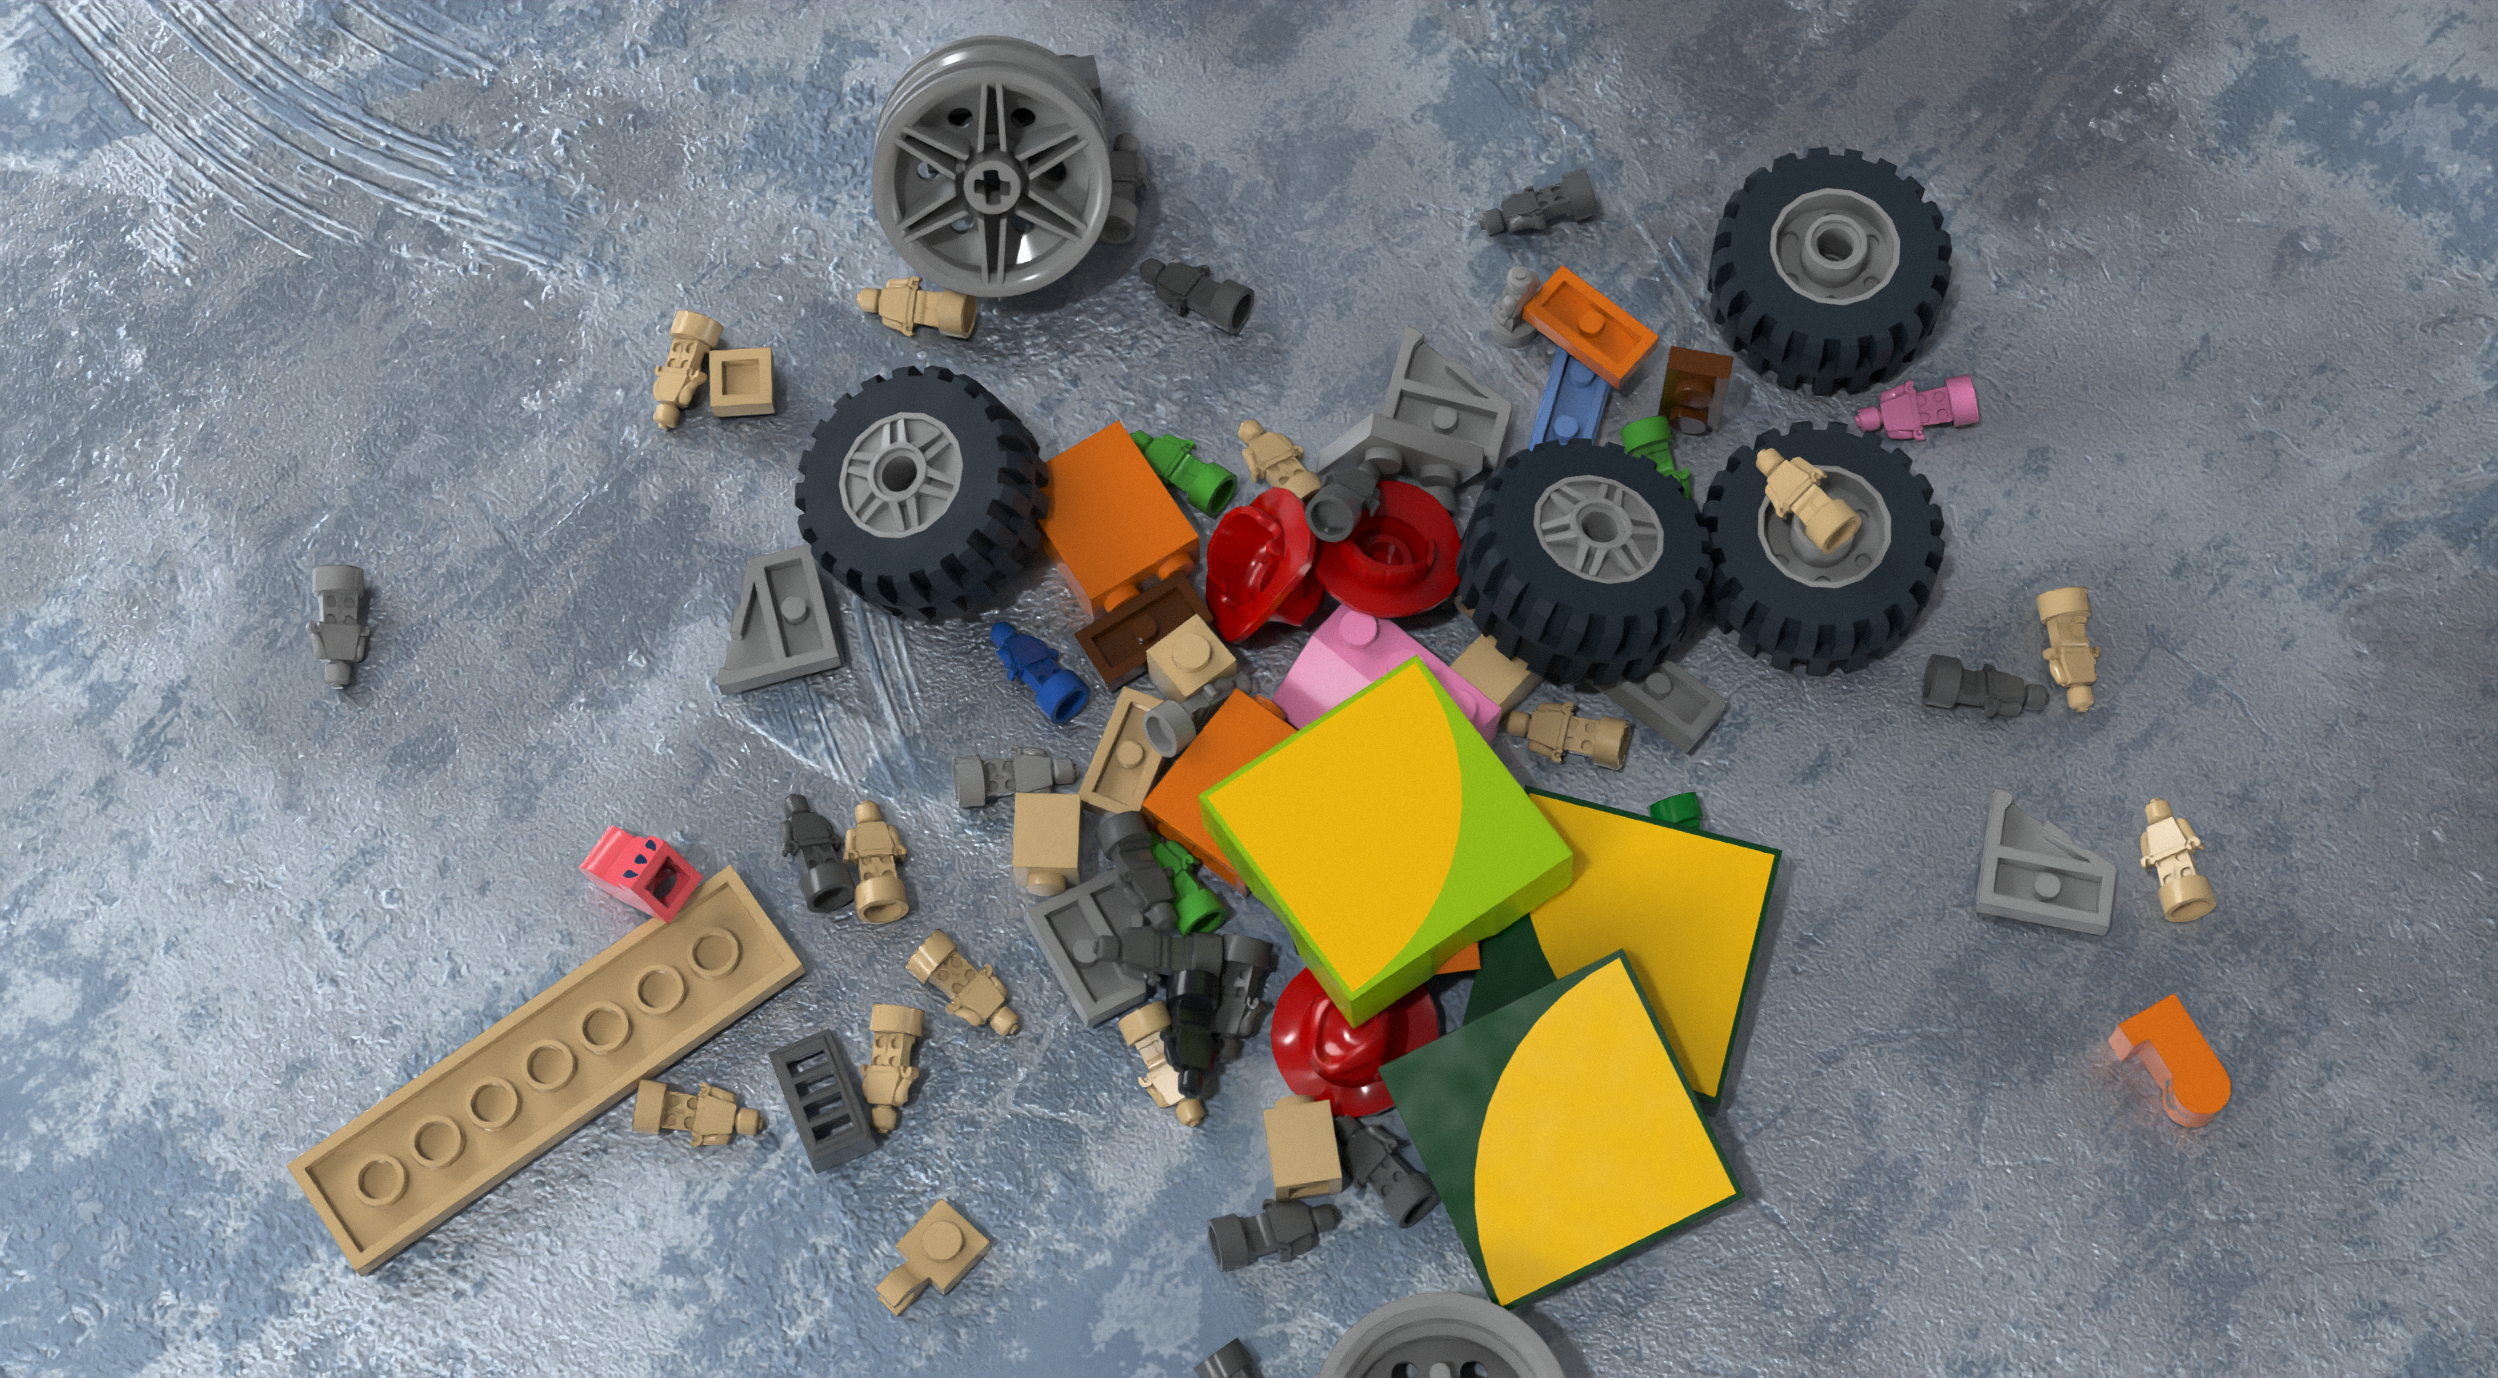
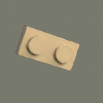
M1123 686L1078 794H1081L1084 810L1108 819L1126 811H1139L1143 815L1142 803L1153 791L1167 757L1160 755L1148 742L1142 727V717L1145 712L1164 702V700Z

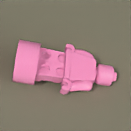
M1970 374L1945 378L1944 385L1918 392L1913 388L1915 382L1907 380L1904 384L1883 391L1880 394V409L1876 406L1860 408L1858 416H1855L1856 427H1861L1863 432L1865 430H1878L1881 424H1883L1886 435L1890 439L1914 438L1922 440L1925 437L1921 430H1923L1922 426L1951 421L1953 427L1979 422L1976 395Z

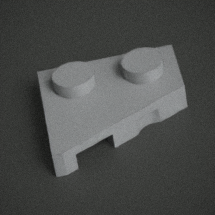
M1406 326L1381 415L1484 447L1482 466L1496 469L1511 419L1513 404L1491 387L1479 384L1473 378L1472 372L1456 359L1452 358L1448 361L1424 342V334L1418 329Z
M1373 412L1319 451L1316 474L1324 477L1326 473L1335 474L1340 469L1349 470L1352 467L1357 468L1363 462H1371L1380 471L1378 482L1401 481L1418 487L1448 486L1455 489L1482 471L1484 447Z
M805 544L750 558L742 582L744 593L741 604L735 609L729 631L731 641L723 668H719L717 676L722 696L841 666L815 558L811 554V545Z
M1995 788L1990 801L1974 912L2105 936L2110 926L2117 867L2093 850L2084 849L2076 845L2071 839L2070 834L2050 820L2043 824L2012 803L2015 796L2008 791Z
M1117 867L1027 909L1024 921L1086 1029L1144 1001L1146 994V981L1135 980L1125 976L1119 967V958L1116 962L1099 961L1096 953H1093L1092 950L1094 941H1097L1101 935L1116 936L1120 939L1124 928L1143 926V914H1140L1139 909L1133 908L1125 900L1122 890L1114 886L1113 882L1120 874Z

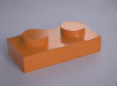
M1564 265L1559 267L1523 307L1522 319L1617 390L1627 382L1658 346L1659 336Z

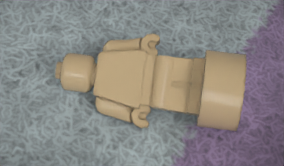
M919 276L890 279L886 283V288H882V290L865 287L861 293L857 294L856 302L862 311L879 313L882 316L884 326L903 332L907 336L916 335L913 328L917 327L918 323L938 327L940 334L945 336L968 338L973 330L976 319V296L961 294L946 288L943 293L921 291L922 287L919 286V283L923 282V278Z
M687 310L676 311L669 332V337L673 339L666 366L662 368L657 365L655 368V374L658 378L653 384V397L660 404L656 407L653 420L658 424L657 427L659 429L668 431L669 428L677 426L681 414L678 408H687L696 388L707 379V375L701 371V362L704 354L716 350L723 330V326L710 317Z
M1255 419L1245 420L1240 424L1238 436L1247 446L1241 453L1248 465L1249 471H1251V481L1256 483L1258 477H1260L1261 479H1266L1272 487L1288 489L1304 501L1307 507L1310 500L1321 490L1322 480L1313 471H1307L1297 460V458L1303 460V448L1295 446L1288 437L1281 433L1274 434L1270 431L1266 433L1265 429Z
M1773 448L1763 449L1757 454L1756 467L1768 477L1765 494L1774 505L1777 516L1786 520V514L1794 512L1805 524L1806 536L1826 555L1833 553L1832 551L1855 535L1861 525L1862 518L1843 499L1833 500L1818 486L1821 484L1819 481L1821 478H1827V474L1823 470L1814 467L1801 457H1795L1790 462L1784 460Z
M2075 586L2044 592L2036 597L2040 623L2047 625L2051 647L2043 651V657L2049 661L2050 673L2055 682L2060 684L2062 688H2070L2066 693L2069 708L2077 710V713L2089 711L2088 707L2094 704L2092 688L2087 685L2093 684L2097 680L2095 670L2097 659L2095 658L2099 657L2100 648L2098 646L2094 648L2089 646V640L2086 637L2084 624L2087 623L2086 618L2091 615L2087 588Z
M1565 702L1564 704L1541 703L1536 708V711H1533L1532 718L1529 713L1513 710L1509 716H1505L1504 727H1507L1509 735L1527 736L1529 740L1528 749L1530 751L1552 759L1556 764L1563 763L1561 756L1565 755V751L1589 757L1592 759L1593 765L1620 770L1624 763L1630 737L1629 720L1603 716L1600 721L1574 717L1572 710H1575L1576 706L1572 702Z
M2160 798L2150 800L2149 804L2145 807V814L2150 826L2147 827V831L2140 837V847L2143 855L2141 865L2148 872L2151 871L2152 866L2157 868L2162 886L2158 891V896L2165 918L2171 922H2186L2203 917L2210 913L2217 904L2208 877L2199 875L2192 855L2196 853V849L2204 850V844L2198 839L2186 818H2174L2168 801L2161 800Z
M865 800L855 809L856 828H851L846 832L843 863L846 866L850 862H853L854 865L858 864L860 884L854 890L858 918L866 923L882 924L902 918L909 910L905 883L897 877L894 863L897 858H901V861H904L907 850L902 846L896 828L892 825H886L882 821L880 806L871 800Z
M940 929L934 931L914 952L904 968L923 985L931 983L933 986L936 985L952 1000L945 1007L947 1014L961 1017L973 1026L984 1025L991 1019L990 1026L1001 1036H1005L1008 1033L1012 1035L1019 1028L1017 1024L1019 1016L1008 1006L1001 1008L1005 999H1007L1008 991L1001 980L993 974L992 966L985 964L983 970L977 972L957 952L959 946Z
M1164 1000L1148 1004L1119 1020L1117 1025L1128 1048L1136 1047L1150 1072L1146 1074L1145 1078H1138L1139 1084L1145 1087L1160 1108L1178 1105L1175 1108V1113L1183 1126L1190 1125L1192 1128L1200 1124V1119L1205 1113L1197 1098L1187 1099L1178 1092L1179 1073L1175 1072L1173 1067L1167 1064L1164 1056V1042L1160 1039L1159 1034L1166 1026L1170 1027V1031L1172 1028L1171 1014Z
M873 1004L869 1029L871 1033H874L872 1064H861L860 1073L864 1076L861 1086L863 1099L869 1104L877 1105V1107L871 1110L869 1123L871 1128L876 1129L875 1133L887 1134L888 1131L895 1129L897 1112L893 1107H902L907 1102L909 1087L913 1080L919 1076V1069L910 1066L911 1045L915 1044V1039L921 1038L925 1012L921 1009L892 1004Z
M640 1079L632 1132L659 1136L660 1128L691 1131L694 1139L690 1142V1145L693 1147L700 1145H724L731 1139L733 1128H736V1132L739 1134L756 1135L758 1129L762 1130L763 1118L760 1117V1112L756 1109L741 1108L739 1112H736V1095L710 1086L706 1082L700 1083L702 1090L698 1093V1096L668 1091L667 1083Z

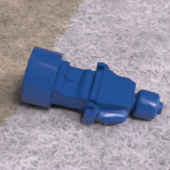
M997 622L992 626L990 639L999 648L997 657L1004 663L1006 671H1008L1007 678L1010 681H1014L1016 676L1028 684L1036 692V706L1053 724H1063L1071 720L1084 708L1090 698L1091 690L1073 670H1063L1056 663L1059 652L1056 649L1048 648L1044 641L1036 637L1028 636L1024 633L1019 635L1009 622Z

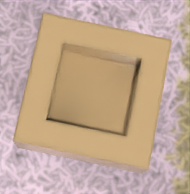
M771 347L709 351L710 408L713 417L775 413L774 356Z

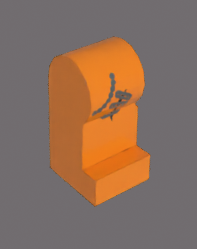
M2175 993L2120 1023L2108 1039L2109 1044L2122 1063L2135 1055L2139 1056L2158 1086L2163 1090L2162 1104L2167 1115L2175 1123L2190 1128L2207 1125L2227 1104L2231 1095V1081L2228 1074Z

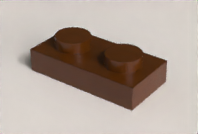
M1671 346L1657 416H1666L1670 426L1680 432L1697 434L1706 430L1718 433L1734 357Z
M1179 570L1076 632L1074 639L1075 644L1109 693L1148 669L1146 650L1195 614H1198L1211 630L1215 629L1216 625L1214 617L1182 570Z

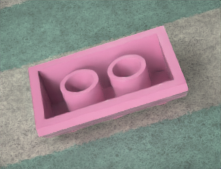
M1341 604L1312 634L1271 699L1286 717L1284 721L1299 731L1417 654L1488 745L1496 738L1502 709L1388 618H1377L1355 612L1344 604Z

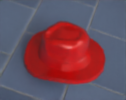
M1379 481L1375 487L1381 492L1380 505L1374 516L1369 515V510L1362 511L1360 522L1351 531L1349 536L1341 541L1328 542L1316 536V548L1311 566L1317 580L1333 598L1355 612L1377 618L1407 617L1429 611L1446 601L1460 582V578L1456 574V558L1461 548V541L1456 526L1446 508L1433 495L1418 486L1401 481Z
M1272 487L1259 494L1249 506H1239L1226 513L1208 544V572L1205 595L1207 607L1215 619L1216 630L1230 643L1241 644L1265 622L1279 621L1292 626H1302L1303 622L1319 608L1325 598L1326 589L1317 580L1311 568L1316 548V535L1309 529L1306 523V505L1304 501L1288 489Z
M1305 967L1288 983L1277 1001L1270 1031L1273 1056L1289 1088L1296 1095L1313 1096L1314 1102L1329 1100L1332 1116L1338 1117L1341 1115L1343 1117L1351 1115L1353 1118L1376 1115L1395 1106L1377 1068L1440 1037L1439 1012L1427 985L1422 983L1353 1029L1308 967Z

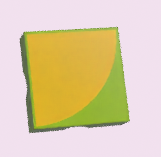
M1417 654L1198 795L1203 827L1254 896L1269 907L1285 925L1296 945L1300 958L1353 1029L1430 979L1448 959L1460 950L1479 940L1496 935L1572 884L1573 852Z

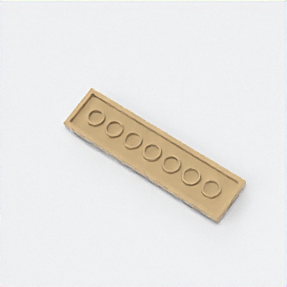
M730 864L696 887L670 924L652 917L286 1166L355 1271L363 1277L637 1089L640 1079L650 1080L806 971L801 961Z

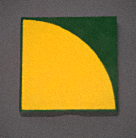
M1525 785L1524 791L1573 852L1572 884L1496 935L1485 938L1480 955L1481 969L1476 970L1462 1026L1623 947L1706 1115L1715 1117L1721 1104L1783 850Z
M1623 947L1377 1068L1491 1302L1508 1311L1745 1197L1743 1188L1666 1037L1665 1031Z

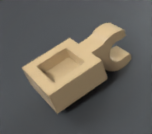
M941 1198L895 1245L896 1253L906 1262L891 1271L876 1287L875 1290L880 1295L878 1300L896 1317H899L929 1284L945 1297L991 1249L990 1241Z

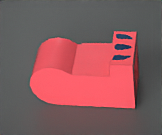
M613 825L606 829L579 867V870L590 881L611 896L668 924L672 922L703 878L666 841L651 835L647 839L640 836L633 837ZM676 876V882L672 890L664 898L658 900L653 895L656 887L664 879Z

